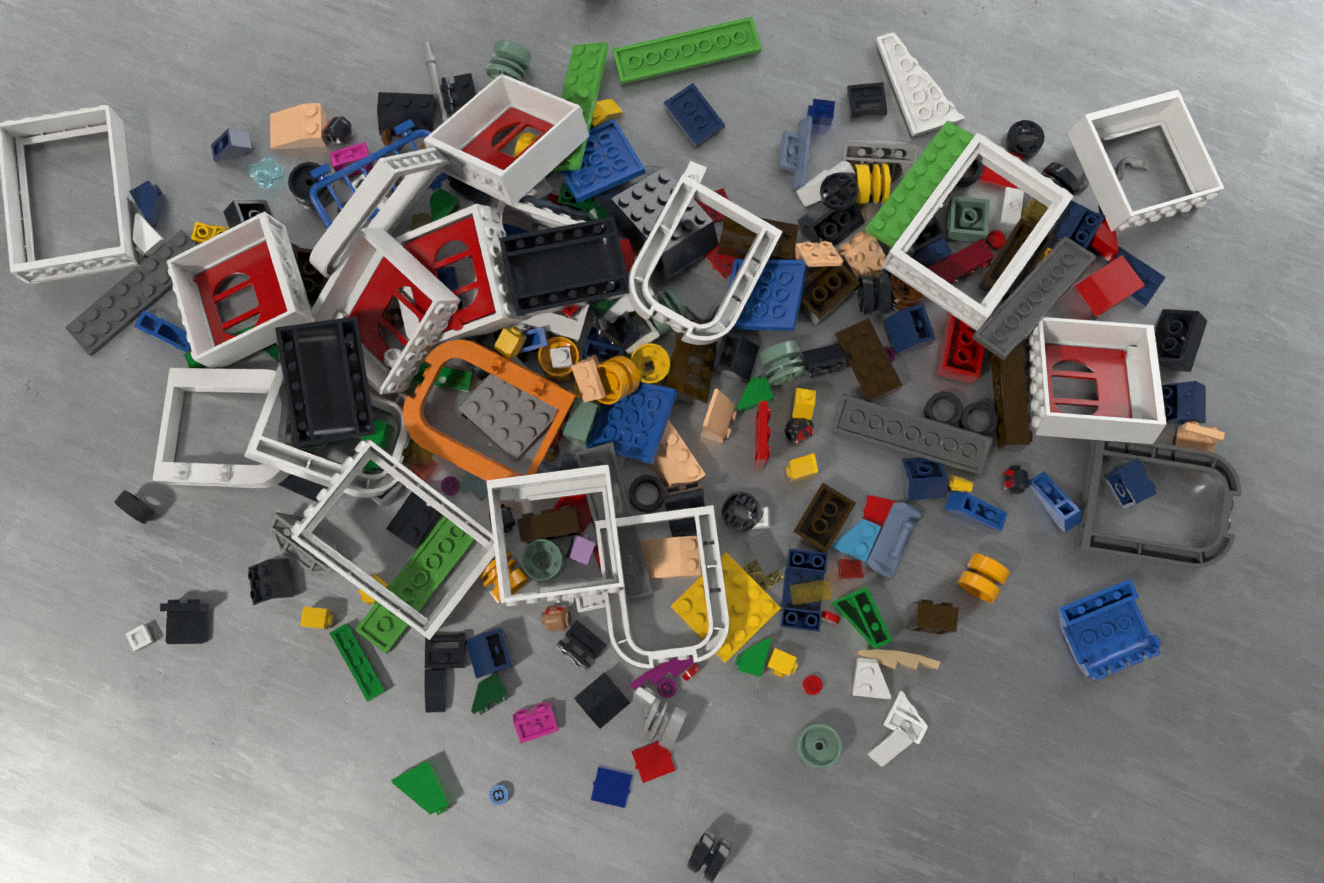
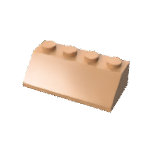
M668 420L654 463L650 464L665 487L698 480L703 481L706 474Z

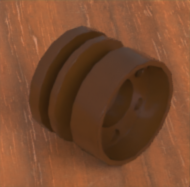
M894 274L890 276L891 307L894 310L901 311L905 308L919 305L925 295Z

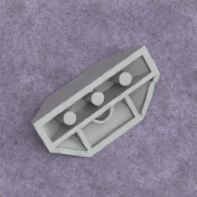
M857 139L844 141L842 161L849 162L852 168H854V165L868 164L870 173H872L874 164H878L879 169L881 164H887L891 180L895 181L917 162L919 146L888 140Z
M279 512L275 513L268 529L273 534L279 550L310 574L332 573L333 568L291 538L292 532L290 529L297 520L301 522L304 517ZM316 526L312 534L337 551L335 540Z

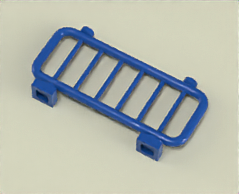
M410 119L394 127L397 137L402 135L403 138L329 176L328 173L331 172V169L325 163L310 171L314 180L319 179V182L311 187L309 196L326 228H329L332 221L317 196L320 189L327 186L338 207L342 210L343 206L330 184L344 177L354 194L355 189L347 175L361 169L366 178L368 174L364 166L375 160L378 161L381 157L393 151L395 155H399L397 149L408 143H411L413 149L418 151L414 140L419 137L426 138L431 132L425 129L412 132L414 124ZM442 172L436 176L426 190L431 188L434 191L442 187L441 182L446 180L449 175ZM394 184V185L392 186V188H393L394 191H395L396 188H397L396 185ZM378 207L374 210V212L371 214L367 221L373 219L377 215V213L380 211Z

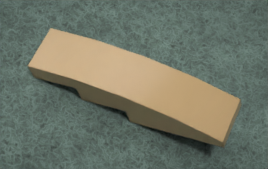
M877 649L859 650L855 653V655L862 658L877 659L879 665L891 670L895 669L897 664L912 670L917 669L918 664L933 670H938L940 665L939 661L902 651Z

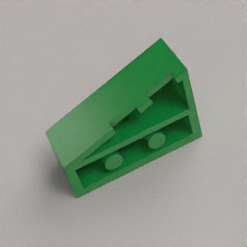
M867 586L831 602L874 649L893 641Z

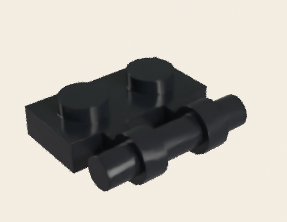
M471 73L453 76L455 83L452 84L449 83L448 77L441 79V91L445 96L444 105L449 114L455 112L454 107L460 106L462 108L476 96ZM456 91L458 98H452L451 92Z
M578 620L565 633V636L570 641L565 644L560 640L556 645L561 650L560 653L564 656L567 655L575 662L574 664L578 668L581 667L585 671L591 666L585 661L586 658L590 656L593 660H596L607 646L606 643ZM575 644L584 651L580 656L572 650Z

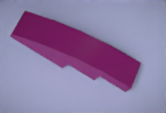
M689 655L690 659L686 660L674 658L669 662H664L647 671L629 685L635 691L648 679L655 685L668 673H671L676 678L694 663L693 655Z

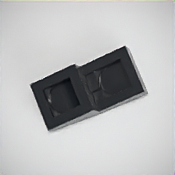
M425 669V712H446L445 669Z

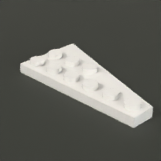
M894 32L876 37L875 41L912 137L940 129L946 121L957 124L965 120V117L954 108L955 105L943 95V91L930 75L918 65L919 62L916 58H913L908 53L906 46Z

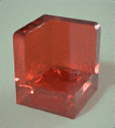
M422 454L414 466L410 464L407 469L426 483L438 464L433 459L431 460Z
M839 559L837 561L839 580H860L864 578L861 560Z

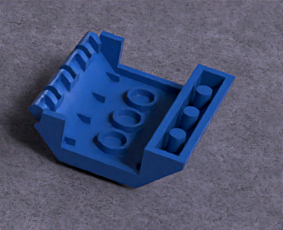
M1131 579L1058 608L1060 628L1075 662L1087 678L1092 677L1094 681L1107 677V670L1112 675L1126 669L1125 663L1131 667L1143 662V655L1147 660L1160 655L1161 643L1156 634L1150 635L1134 600L1139 596Z

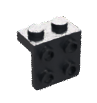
M595 309L590 311L593 317L592 321L597 326V333L603 338L606 336L616 348L619 346L625 351L641 336L631 314L627 311L614 323H611Z
M187 599V603H180V600H168L167 603H160V612L167 613L165 639L167 644H204L206 642L208 604L200 603V599Z

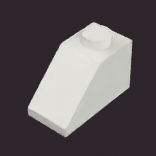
M139 213L135 215L132 240L137 245L135 249L142 256L146 254L149 257L166 241Z

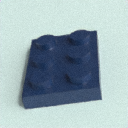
M694 83L666 100L663 104L694 147H697L725 128L724 122Z
M1118 246V252L1113 261L1123 256L1145 285L1128 298L1142 308H1145L1166 277ZM1107 261L1104 266L1111 263L1112 261Z

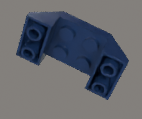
M789 548L783 581L780 627L820 632L822 612H820L824 574L827 570L828 553Z

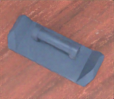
M896 502L892 505L867 559V564L874 571L890 579L893 578L895 569L915 525L922 515L921 510L905 502Z

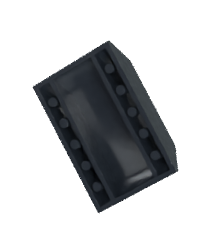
M646 165L644 166L645 174L593 197L610 217H614L615 223L640 251L678 182L665 167ZM693 198L689 202L655 266L666 280L719 245L713 220Z
M614 217L499 238L516 316H534L609 301L630 293L628 274Z
M357 316L275 327L277 349L295 447L376 434Z

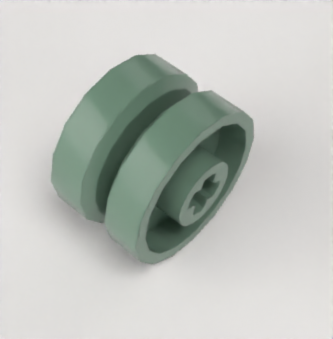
M815 723L809 724L800 730L796 736L795 750L799 759L807 766L824 769L832 766L839 759L842 744L839 735L833 728L828 725ZM817 742L822 743V746L819 747L820 750H817L815 747Z

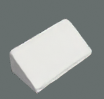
M898 727L868 752V755L883 767L908 747L912 741Z

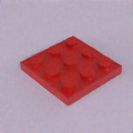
M760 401L755 414L754 470H762L770 458L771 449L770 446H767V442H769L771 437V427L767 426L769 419H771V407H768V401Z

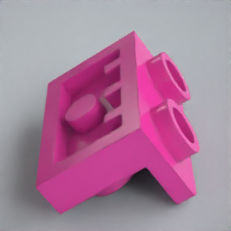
M366 142L330 152L335 172L368 156L369 151ZM372 163L364 166L366 172L373 169ZM358 169L355 172L347 175V177L362 173L361 169Z
M541 702L535 705V707L520 709L513 714V724L520 743L559 731L550 702Z

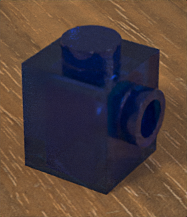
M813 99L812 105H808L807 116L812 117V124L831 126L835 101Z

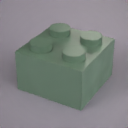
M952 196L947 204V235L945 239L976 242L982 238L985 240L988 235L989 200Z
M576 398L568 412V421L564 420L561 431H563L562 435L566 442L587 448L599 414V407L596 404L584 402Z

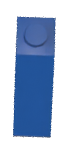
M1045 472L1029 480L1030 487L1051 518L1064 533L1081 523V510Z
M950 491L944 509L959 517L998 531L1003 530L1007 517V512L966 492Z

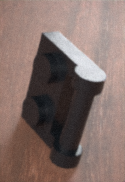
M884 82L847 85L850 119H854L856 116L887 115ZM880 104V107L856 109V105Z
M459 632V634L433 635L430 640L425 637L424 669L465 668L466 632ZM459 642L458 648H432V643Z

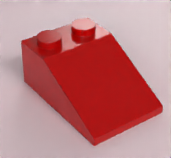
M1120 256L1075 285L1074 290L1095 319H1097L1145 285L1125 258Z

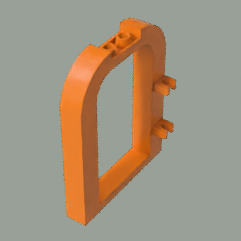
M461 339L448 341L437 346L425 360L431 364V367L428 366L423 374L425 379L422 384L419 383L414 392L416 397L408 395L404 403L403 418L411 438L424 449L485 481L524 476L433 428L425 419L424 405L442 368L449 360L460 358L559 409L526 475L537 474L577 394L478 342Z

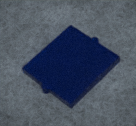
M598 767L596 779L592 783L594 787L591 800L625 808L627 796L631 792L629 787L632 775Z

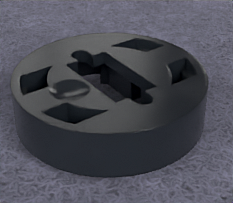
M1018 121L1010 127L1007 133L1006 146L1010 152L1024 155V158L1032 157L1042 148L1045 139L1044 132L1033 121ZM1026 134L1034 135L1037 139H1034V141H1018L1014 137Z
M833 173L826 176L820 187V199L828 209L844 211L852 207L856 202L858 186L850 175ZM831 185L837 186L847 196L846 202L844 200L841 201L833 194Z
M736 492L724 501L721 510L722 518L731 529L739 532L748 531L759 522L761 506L751 494ZM740 505L751 512L750 516L752 519L749 520L747 518L745 521L734 513L735 509H733V506Z

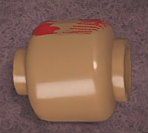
M548 606L545 613L541 615V623L545 624L548 631H565L567 626L571 624V612L565 606Z

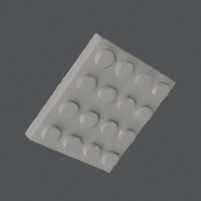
M518 357L508 358L529 369ZM489 374L458 407L461 412L514 460L554 420L558 410L492 374Z

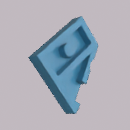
M862 519L834 542L831 548L866 562L881 526Z

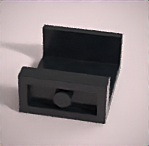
M700 480L662 488L667 512L705 507L704 490ZM695 517L669 521L672 537L697 534Z

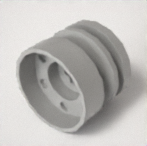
M656 698L654 703L648 708L643 719L640 737L644 738L647 730L651 731L652 734L649 741L652 742L655 736L659 735V746L671 751L687 712L675 707L669 714L667 713V702H665L663 709L660 710L658 706L661 700Z

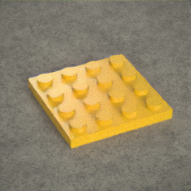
M727 552L720 558L729 628L724 643L715 653L724 663L781 609ZM702 575L670 607L704 640L709 632V619Z

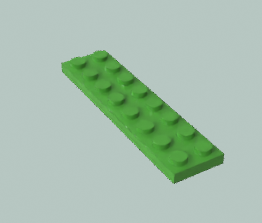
M747 17L612 49L621 85L760 53L762 48L753 17Z
M607 42L573 46L561 98L578 104L582 108L588 133L608 54L609 45ZM587 139L552 171L580 170Z
M946 121L917 162H915L890 195L889 199H887L865 228V232L893 248L975 135Z
M443 516L387 589L420 612L474 543L475 539ZM376 602L355 630L387 654L409 624L379 602Z

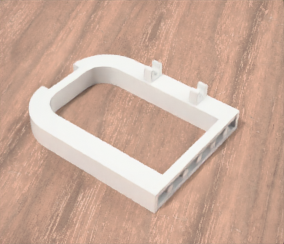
M436 147L380 158L318 241L310 255V263L324 277H330L349 243L377 207L380 211L367 228L384 229L391 236L449 160ZM405 176L390 198L387 199L385 197L399 177Z
M682 174L629 271L630 293L627 294L628 299L634 310L645 320H648L653 315L658 322L669 324L676 332H683L682 341L694 345L713 343L722 338L735 325L782 231ZM692 197L757 234L714 319L708 324H697L675 313L654 300L648 290L649 277Z
M279 363L244 457L329 487L331 485L329 480L336 472L340 474L344 469L342 465L262 436L283 380ZM368 383L371 405L385 410L396 420L398 430L390 456L402 464L404 456L401 455L402 451L407 448L409 440H412L405 427L403 408L407 396L402 392L379 394ZM385 470L381 474L376 475L360 472L344 493L360 498H371L387 492L398 480Z
M170 368L153 481L168 485L267 488L279 484L286 479L290 473L265 464L234 465L174 462L185 391L268 393L276 371L266 369ZM282 380L277 393L282 405L277 442L294 447Z
M713 505L616 518L618 528L695 517L709 619V632L701 643L688 647L645 651L634 643L631 636L625 588H620L621 592L608 593V590H604L610 640L616 652L628 663L641 668H654L655 659L658 660V663L669 662L671 657H677L678 660L690 659L689 655H693L694 663L700 662L715 654L724 643L729 628V617ZM606 520L595 521L602 580L613 579Z

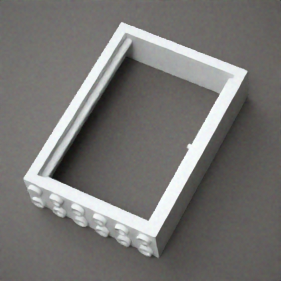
M99 105L95 108H80L77 111H62L59 114H44L41 117H25L22 120H7L4 123H0V168L10 272L27 284L140 265L138 251L135 249L137 245L132 240L134 212L132 196L129 193L131 186L123 120L109 105ZM108 131L115 191L113 196L116 200L121 246L35 261L24 145Z
M977 132L890 250L882 267L978 331L1069 204L1073 195L1067 189L1053 183L1050 178L1038 173L1035 168L1029 167L1018 157L1005 151L1003 147L991 142L988 137ZM975 159L1049 207L981 304L906 254L939 207H943L942 203Z
M367 439L366 441H361L354 449L357 453L353 458L349 456L342 464L344 469L340 474L336 472L329 480L331 485L328 489L323 488L316 497L318 499L314 506L310 504L303 513L304 519L301 522L298 520L290 529L292 532L291 538L430 640L495 556L493 534L379 446ZM370 459L427 502V506L430 507L431 505L483 545L428 618L424 617L312 534V531Z

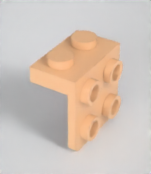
M864 231L855 234L851 241L842 244L839 250H837L842 260L847 262L857 280L859 274L870 273L874 277L876 273L885 269L882 265L886 256L877 239Z
M831 242L796 243L793 260H804L807 266H841L843 263L842 258Z
M596 355L590 356L571 366L584 402L601 399L606 396L596 368L599 365Z
M1188 421L1178 427L1174 446L1214 453L1215 444L1224 440L1225 432L1218 431L1216 427L1199 426L1200 424L1197 422Z

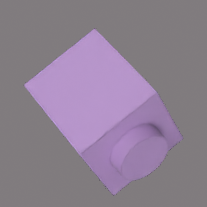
M584 534L573 536L565 558L587 565L595 542L590 541L591 537Z

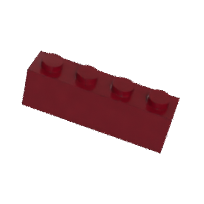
M984 238L927 269L954 286L960 282L959 279L971 277L979 268L984 270L989 267L995 256Z

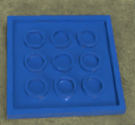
M613 119L589 130L581 169L560 171L577 203L643 175L646 171L616 120Z
M735 259L728 290L744 259ZM768 260L732 329L795 331L808 268L805 261Z
M640 382L637 390L613 404L602 403L587 448L613 442L616 456L653 464L678 391L672 388Z

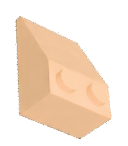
M321 103L300 104L270 114L271 150L326 147V133L324 131L326 112Z
M718 389L714 390L703 423L701 437L723 444L724 439L728 440L731 429L728 426L730 421L734 422L737 411L734 410L735 404Z
M697 536L641 540V547L650 579L696 578L701 576Z

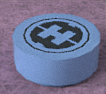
M504 785L493 786L489 791V799L494 805H502L509 798L508 788Z

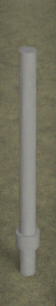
M423 42L425 65L428 66L443 124L448 119L435 68L436 60L431 52L429 42Z

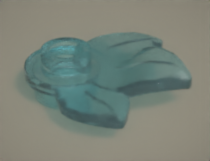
M265 156L260 159L258 164H249L248 166L249 176L255 179L256 184L263 189L270 188L274 180L281 178L285 171L284 166L275 165V161L271 156Z
M468 472L460 480V491L463 494L472 490L478 499L484 500L488 495L487 481Z

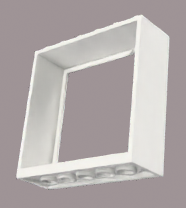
M1179 90L1085 114L1067 132L1111 232L1115 230L1125 231L1132 225L1138 227L1149 220L1155 222L1161 219L1162 216L1168 218L1179 211L1185 213L1190 211L1192 207L1199 209L1208 204L1207 201L1217 198L1218 193L1224 189ZM1161 126L1192 195L1132 212L1101 140H1110Z
M499 200L497 206L501 215L503 212L551 228L586 222L583 220H572L570 216L565 214H554L552 210L547 208H536L529 202H516L511 206ZM478 288L470 292L466 307L474 301ZM589 305L580 306L577 309L575 318H569L564 314L554 311L534 316H525L524 321L510 326L528 331L544 326L547 338L565 337L576 345Z
M608 465L487 480L501 603H506V607L521 605L520 601L534 604L541 603L540 599L547 598V601L561 600L560 596L564 595L572 599L581 597L580 593L588 592V596L601 595L602 590H608V593L621 592L620 588H625ZM602 492L613 579L541 588L539 592L511 595L500 502L521 499L533 501Z

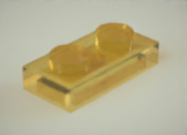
M829 579L789 586L792 606L832 599Z

